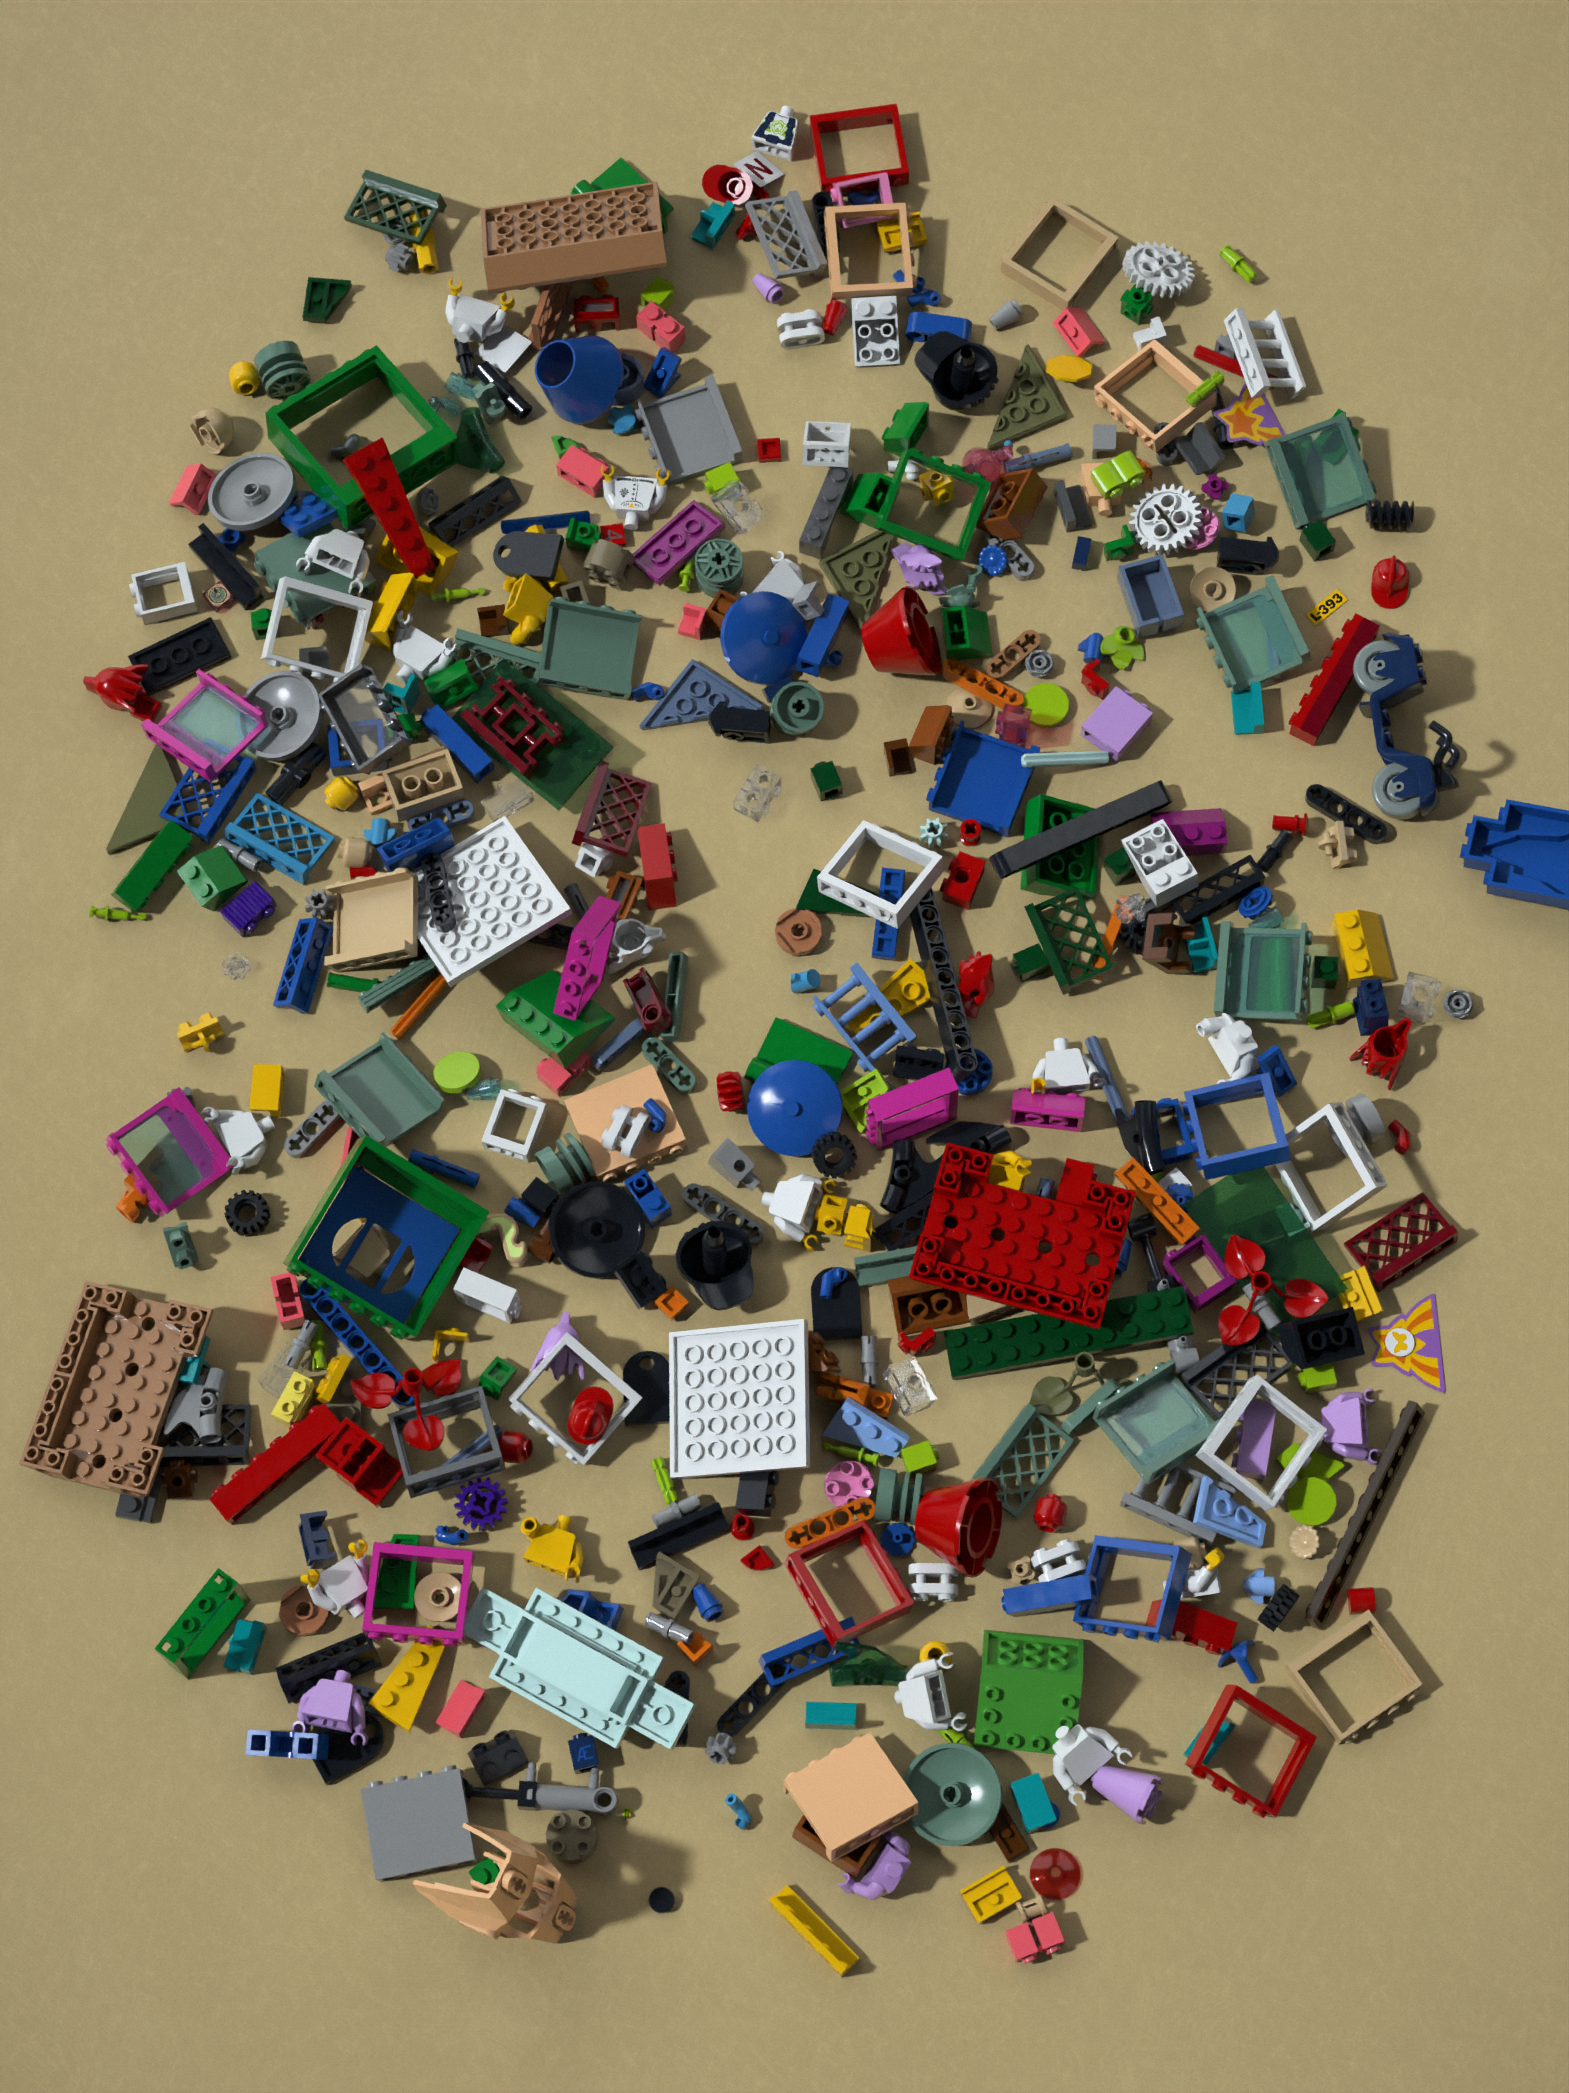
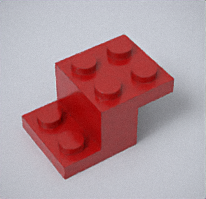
M345 1417L315 1455L318 1460L332 1469L342 1482L376 1508L403 1476L400 1461L390 1455L383 1444L347 1417Z

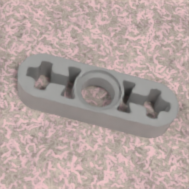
M985 532L984 541L986 545H997L999 547V540L1001 543L1000 547L1003 550L1011 548L1015 551L1016 554L1008 558L1006 568L1016 579L1020 581L1029 580L1033 576L1034 564L1013 539L1004 540L1001 538L998 540L996 538L990 539L991 534ZM1019 564H1020L1023 568L1028 567L1027 572H1025L1024 570L1020 572V571H1019V568H1020Z
M327 1100L323 1101L285 1140L284 1147L290 1157H303L339 1120L340 1115L334 1108V1115H327L323 1119L325 1125H322L321 1121L316 1118L319 1116L322 1119L325 1116L324 1110L326 1108L328 1110L333 1108ZM317 1124L319 1131L315 1135L307 1134L306 1128L308 1125ZM301 1133L303 1134V1136L305 1137V1139L308 1140L307 1143H306V1141H305L304 1139L302 1140V1138H301V1136H300ZM293 1142H294L295 1144H298V1143L300 1142L299 1145H300L301 1149H300V1150L294 1149L293 1151H291V1150H292L291 1144H292Z

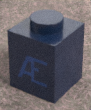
M580 1733L572 1736L573 1740H569L568 1744L575 1774L591 1771L592 1767L600 1769L593 1735L588 1736L587 1733Z

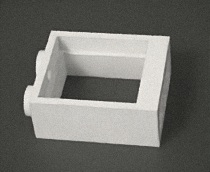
M806 421L803 440V465L848 467L851 423Z
M185 562L131 575L133 583L129 584L132 597H137L138 602L134 604L137 618L142 617L144 625L198 612ZM180 579L185 601L147 610L142 588Z
M501 1089L481 1140L483 1148L529 1162L548 1111L546 1103L535 1096L530 1098L521 1096L520 1092L513 1089H508V1091ZM505 1101L537 1111L524 1145L493 1135Z
M463 1267L453 1288L459 1303L511 1324L513 1318H518L522 1305H520L521 1302L516 1289Z

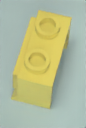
M295 1371L293 1372L271 1413L276 1422L289 1428L296 1421L303 1420L317 1393V1386L313 1380Z

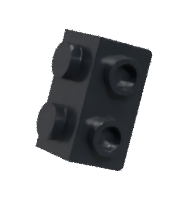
M911 1044L897 1045L893 1076L917 1081L942 1071L944 1054L933 1048L921 1050Z
M642 1250L633 1253L612 1268L638 1309L668 1290L665 1286L666 1281L664 1277L655 1271L651 1258L647 1253H643Z
M513 1730L501 1731L494 1736V1739L486 1743L476 1744L467 1753L484 1786L529 1762Z

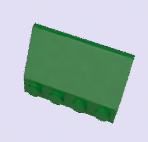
M1039 794L1026 802L1024 840L1094 810V808ZM1099 837L1022 870L1020 889L1040 895L1057 896L1078 887L1082 898H1096Z
M551 970L511 990L496 1005V1008L507 1024L566 1069L616 1019L592 999L576 1021L554 1014L553 1011L561 976L554 970Z

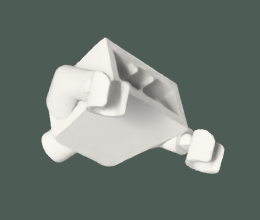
M334 529L329 534L313 538L304 553L306 556L299 558L296 566L298 571L301 566L305 565L304 575H308L311 571L310 561L312 560V562L351 579L355 577V580L349 585L348 593L350 594L351 589L356 587L359 589L358 597H360L363 591V584L361 582L365 580L370 560L367 551L363 549L364 541L358 537L357 533L354 531L346 533L339 529Z
M778 551L777 556L779 559L771 557L773 569L752 593L761 591L773 592L785 597L792 603L804 585V577L800 566L788 558H784V553ZM746 592L740 593L741 597L747 595Z
M403 610L397 614V621L400 624L397 625L394 636L393 655L395 656L396 664L401 668L396 674V678L406 684L411 673L416 675L418 679L425 680L446 669L453 657L452 652L459 651L461 646L459 643H455L453 648H451L453 638H447L442 644L412 625L408 628L407 623L412 622L413 615L409 613L405 621L403 619Z
M205 1107L200 1114L209 1116L204 1119L206 1125H209L213 1120L216 1122L214 1123L215 1129L230 1155L226 1166H235L232 1174L237 1175L240 1169L257 1165L265 1153V1148L268 1146L263 1134L275 1129L269 1115L256 1122L251 1112L215 1110L212 1107Z
M952 1652L941 1655L940 1659L936 1661L933 1658L915 1664L906 1674V1680L899 1682V1689L895 1692L894 1699L896 1703L902 1704L905 1717L914 1719L916 1723L926 1730H943L952 1726L956 1731H962L967 1726V1724H960L957 1719L966 1718L967 1715L963 1712L957 1713L953 1719H947L951 1717L943 1672L938 1670V1668L949 1669L956 1665V1663L947 1664L945 1661L946 1656L954 1654Z
M1080 1724L1075 1725L1071 1730L1067 1726H1061L1055 1734L1058 1741L1052 1747L1056 1754L1053 1757L1054 1776L1064 1791L1067 1790L1069 1792V1801L1076 1806L1077 1804L1073 1800L1075 1794L1079 1793L1084 1801L1086 1797L1082 1791L1076 1790L1074 1785L1079 1787L1114 1756L1112 1751L1117 1754L1118 1762L1122 1765H1126V1762L1120 1758L1122 1753L1126 1752L1132 1757L1131 1751L1128 1748L1118 1746L1119 1742L1106 1730L1095 1727H1087L1085 1729Z

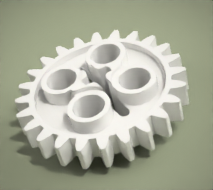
M1145 241L1144 246L1141 243H1137V246L1132 245L1131 249L1127 250L1122 263L1124 265L1122 270L1126 271L1125 277H1131L1130 283L1136 282V288L1143 287V292L1151 291L1152 296L1159 293L1161 298L1164 297V294H1167L1170 298H1172L1173 293L1178 297L1181 292L1185 294L1187 289L1191 287L1195 276L1193 274L1195 269L1191 268L1192 262H1186L1187 256H1180L1181 251L1174 252V247L1171 246L1168 249L1165 243L1158 246L1156 241H1154L1153 245H1150L1147 241Z
M1163 484L1160 491L1153 487L1154 493L1150 494L1148 491H1145L1146 498H1138L1140 505H1133L1135 512L1129 514L1132 519L1129 521V525L1132 528L1130 531H1133L1136 543H1140L1143 550L1147 548L1149 553H1152L1156 549L1158 555H1161L1162 551L1165 550L1167 555H1170L1173 548L1177 553L1179 552V546L1182 545L1184 548H1187V540L1194 542L1192 535L1200 534L1197 527L1203 526L1200 519L1204 518L1197 497L1193 496L1190 490L1185 492L1183 486L1176 490L1174 484L1170 486V489H1167L1165 484ZM1173 503L1172 506L1166 507L1168 504ZM1155 506L1160 507L1166 518L1171 522L1172 526L1177 531L1176 534L1172 532V530L1169 528V525L1161 517L1160 513L1155 508ZM1154 516L1153 519L1147 520L1149 517ZM1185 519L1184 522L1178 523L1180 520ZM1166 532L1165 535L1159 536L1161 533Z

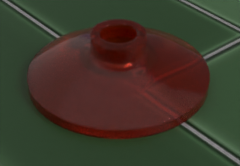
M1050 1848L1042 1851L1034 1858L1030 1867V1881L1033 1888L1041 1896L1051 1900H1060L1070 1896L1078 1887L1081 1875L1080 1867L1077 1860L1069 1852L1059 1848ZM1053 1868L1059 1869V1877H1053L1051 1875V1870Z

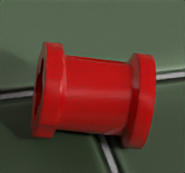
M967 819L962 822L960 826V841L963 845L968 847L979 843L981 826L978 821Z

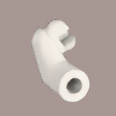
M899 460L888 461V472H895ZM909 461L904 471L907 474L906 478L908 480H916L918 478V467Z

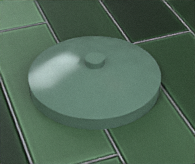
M958 1743L935 1745L919 1754L912 1761L904 1775L903 1781L918 1801V1815L910 1818L908 1822L918 1834L928 1841L944 1846L969 1844L985 1835L998 1818L1003 1800L1001 1780L992 1762L975 1748Z

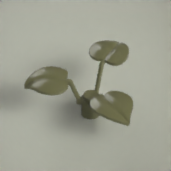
M1089 1352L1079 1353L1075 1357V1370L1072 1371V1376L1065 1387L1063 1381L1057 1377L1049 1376L1041 1379L1035 1385L1029 1403L1042 1415L1055 1416L1066 1412L1073 1403V1397L1068 1390L1071 1388L1076 1376L1079 1375L1086 1378L1095 1375L1101 1386L1105 1383L1098 1370L1095 1369L1094 1357L1102 1352L1094 1354ZM1125 1378L1114 1379L1121 1387H1128L1133 1384L1132 1381ZM1140 1393L1109 1414L1121 1418L1143 1411L1146 1407L1143 1393Z

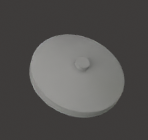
M254 453L243 456L227 465L212 482L208 493L210 511L215 519L228 529L247 531L263 527L277 519L291 504L296 492L295 474L290 465L277 455Z
M291 671L273 672L256 681L247 690L244 697L252 706H259L265 712L268 727L247 749L257 757L268 761L286 760L304 751L317 736L323 721L324 711L320 706L321 700L317 695L320 692L317 687L305 676ZM237 711L236 727L238 736L242 741L258 724L240 711Z

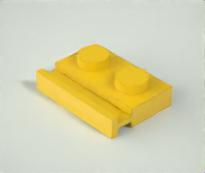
M920 212L910 213L911 224H908V232H912L913 245H910V247L927 244L928 238ZM899 216L876 221L884 253L901 250Z
M1366 1266L1332 1279L1343 1308L1353 1307L1357 1323L1375 1314L1384 1312Z
M341 1354L331 1359L324 1379L320 1381L316 1388L317 1393L313 1399L320 1404L330 1402L352 1358Z
M1004 1865L960 1890V1894L978 1924L1022 1899L1020 1892Z

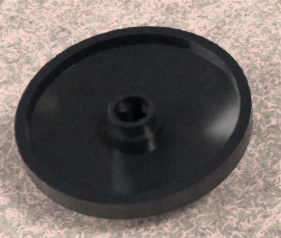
M590 1181L571 1188L559 1198L549 1218L548 1236L555 1256L567 1269L587 1278H605L615 1275L612 1270L613 1267L633 1253L641 1250L645 1237V1222L639 1205L624 1189L608 1182Z

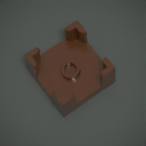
M1174 913L1148 914L1142 960L1166 974L1191 973L1193 964L1191 961L1177 962L1179 941L1195 939L1197 927L1192 924L1174 925L1173 922L1178 917Z

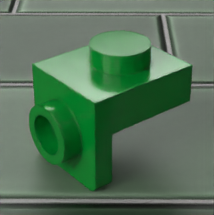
M1127 524L1122 526L1121 539L1105 543L1104 556L1106 561L1112 559L1120 560L1126 555L1133 553V545L1136 544V539L1133 531H1129Z
M502 1851L495 1853L502 1857H507ZM486 1857L468 1873L473 1880L486 1885L495 1882L500 1868L492 1859Z

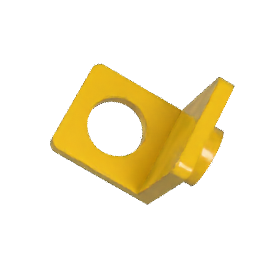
M446 1328V1331L436 1330L432 1352L433 1361L438 1362L441 1340L470 1343L469 1333H463L457 1328Z

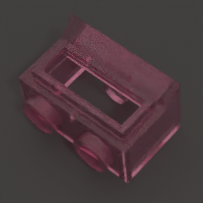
M1005 704L1003 712H998L995 734H999L1000 740L1017 746L1020 744L1021 747L1026 748L1031 728L1030 718L1032 709Z

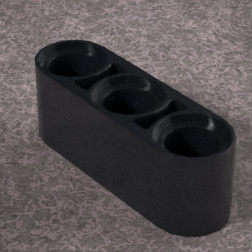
M818 192L812 198V214L817 239L825 258L828 259L825 226L822 225L825 224V207L833 206V202L828 193ZM836 222L837 242H838V253H839V252H840V236H839V231H838L837 222Z

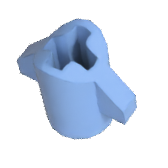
M1257 1568L1243 1581L1246 1594L1257 1604H1263L1264 1596H1274V1576H1264V1568Z

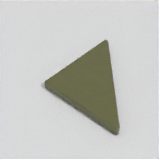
M1029 344L1025 346L990 441L987 444L988 452L1003 446L1006 440L1015 441L1067 418L1062 404Z
M880 530L819 561L821 569L838 596L850 601L849 614L860 631L862 624L870 618L894 539L893 535Z
M157 744L106 848L108 854L156 836L166 822H168L161 818L159 814L178 785L163 749ZM184 804L185 811H186V814H187V813H189V811H188V809H187V807H186V804ZM181 805L172 807L168 814L173 817L183 815Z

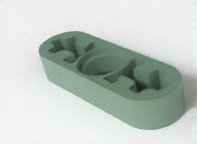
M651 1037L646 1039L642 1044V1052L646 1060L653 1064L654 1068L679 1093L689 1094L694 1091L696 1087L694 1074L658 1038ZM657 1045V1052L661 1055L658 1062H656L658 1056L654 1052L648 1053V1046L655 1047ZM667 1060H672L675 1062L676 1067L672 1071H665L662 1068V1064ZM679 1071H680V1076H681L683 1079H685V1080H687L688 1078L690 1079V1080H689V1084H690L689 1086H687V1085H685V1084L682 1085V1086H680V1085H681V1080H680V1078L677 1076V1074L679 1073Z
M1113 1378L1109 1379L1079 1406L1060 1427L1069 1436L1074 1434L1093 1417L1096 1404L1104 1398L1109 1399L1113 1397L1121 1386Z

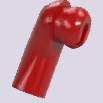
M1395 1119L1388 1126V1129L1397 1136L1398 1143L1394 1146L1395 1151L1400 1155H1404L1412 1147L1411 1134Z

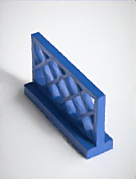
M208 739L204 743L208 748L218 751L221 757L222 754L226 757L231 752ZM239 755L235 759V761L239 762L236 769L230 771L224 769L214 779L224 777L226 779L224 788L214 790L212 782L205 778L194 780V770L188 768L159 816L167 821L173 820L184 830L200 837L201 841L210 844L257 770L254 760L247 756L244 758ZM209 782L211 791L198 795L196 785ZM193 786L195 796L182 799V790ZM213 796L214 804L212 807L202 809L200 799ZM197 801L199 810L186 814L184 804ZM181 805L183 815L173 817L168 814L172 807ZM201 815L202 823L198 829L189 825L188 818Z

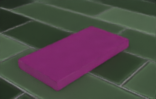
M693 500L633 553L636 559L634 566L661 586L696 555L701 545L714 539L726 528L725 524Z

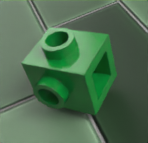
M1134 284L1130 291L1127 289L1121 296L1120 313L1139 325L1145 317L1147 318L1154 308L1152 305L1153 296L1150 291L1144 293L1143 287L1136 288V284Z

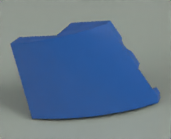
M569 1589L561 1598L562 1602L616 1631L624 1610L620 1604L601 1602L590 1592Z

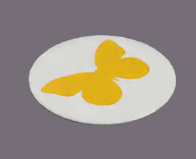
M1403 1328L1391 1330L1385 1339L1386 1348L1395 1356L1408 1355L1413 1350L1415 1344L1413 1335Z

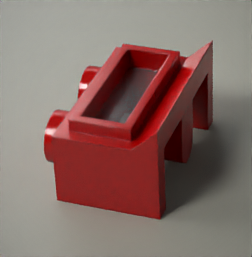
M605 294L601 298L583 295L579 299H574L575 332H580V323H592L594 330H601L602 322H615L616 331L620 330L618 297Z

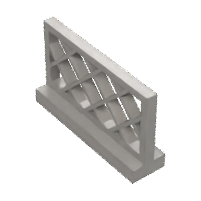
M789 191L787 196L747 201L746 209L775 279L812 274L813 278L821 277L828 263L798 191ZM783 204L786 212L783 214L774 209L773 206ZM759 207L767 211V213L763 217L756 213L754 208ZM769 213L781 219L778 225L767 219ZM783 221L792 225V232L781 227ZM763 224L775 230L772 235L763 231ZM779 232L788 237V240L784 243L775 238V234ZM790 240L799 243L800 251L788 245ZM770 243L782 248L780 254L771 250ZM784 250L796 256L794 261L782 256ZM797 259L804 260L809 267L803 268L796 264ZM778 261L789 266V270L780 271L777 265Z

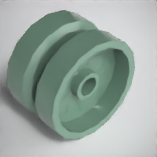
M802 681L791 682L783 686L772 699L770 706V716L775 728L783 734L792 737L803 736L812 731L821 720L824 712L823 698L819 691L811 684ZM797 706L800 709V712L796 713V709H793L792 707Z

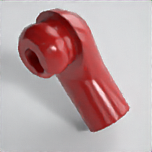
M372 866L350 868L351 879L359 876L370 877L374 876L378 871Z

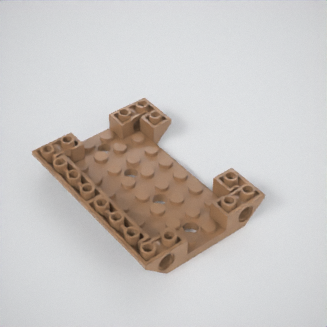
M651 182L482 208L483 261L488 293H503L516 289L524 290L529 287H544L556 283H569L582 279L590 280L595 277L615 276L621 273H636L640 270L666 267L667 257L658 183Z
M85 1281L19 1464L48 1476L137 1498L149 1496L165 1451L163 1447H158L156 1444L179 1382L178 1377L184 1368L185 1358L198 1357L214 1310L169 1300L168 1304L139 1298L135 1297L128 1290ZM151 1320H155L153 1329L146 1331V1324ZM138 1365V1373L130 1376V1369ZM122 1411V1418L118 1422H113L115 1413ZM105 1457V1465L97 1469L98 1460Z

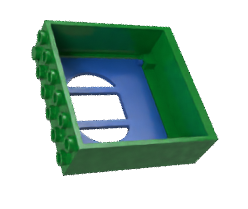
M365 1135L356 1140L283 1264L288 1266L286 1270L294 1276L299 1277L301 1275L308 1279L307 1283L318 1290L322 1288L329 1291L328 1296L335 1301L341 1302L342 1300L350 1304L348 1308L359 1315L363 1313L370 1316L369 1321L381 1328L382 1326L391 1329L390 1334L400 1340H403V1338L406 1340L416 1338L490 1211ZM365 1218L366 1222L342 1262L337 1266L332 1253L333 1241L337 1232L347 1222ZM375 1223L400 1238L401 1243L372 1289L347 1274L346 1269ZM461 1229L459 1235L457 1236L456 1240L454 1241L453 1245L451 1246L450 1250L448 1251L446 1257L444 1258V1260H443V1262L441 1263L440 1267L438 1268L437 1272H435L436 1268L438 1267L439 1263L441 1262L442 1258L444 1257L445 1253L447 1252L449 1246L451 1245V1243H452V1241L454 1240L455 1236L457 1235L458 1231ZM410 1246L414 1255V1270L410 1280L398 1291L382 1294L381 1290L406 1248ZM428 1284L427 1289L425 1290L424 1294L422 1295L421 1299L419 1300L417 1306L415 1307V1309H414V1311L412 1312L411 1316L409 1317L408 1321H407L406 1324L404 1325V1322L406 1321L407 1317L409 1316L410 1312L412 1311L413 1307L415 1306L416 1302L418 1301L420 1295L422 1294L423 1290L425 1289L426 1285Z

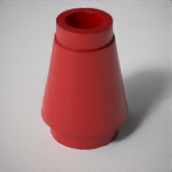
M830 300V303L826 305L823 323L824 333L835 335L847 314L846 304L837 300Z

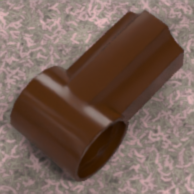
M548 1219L540 1234H536L531 1241L528 1253L550 1264L555 1258V1254L549 1241Z

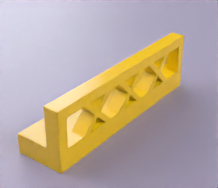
M788 1885L776 1896L773 1895L769 1899V1904L841 1977L860 1959Z

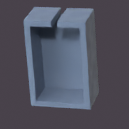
M1163 554L1119 566L1117 579L1138 638L1156 634L1159 628L1163 632L1182 626L1184 613Z

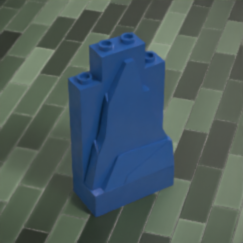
M1506 799L1505 807H1500L1498 820L1474 815L1472 823H1467L1465 837H1468L1467 845L1462 844L1460 858H1464V867L1485 871L1483 884L1487 885V894L1561 907L1569 911V811Z

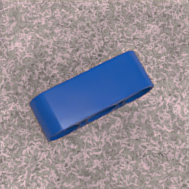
M911 312L908 315L905 336L911 341L926 343L933 334L939 331H947L970 342L973 323L968 319Z

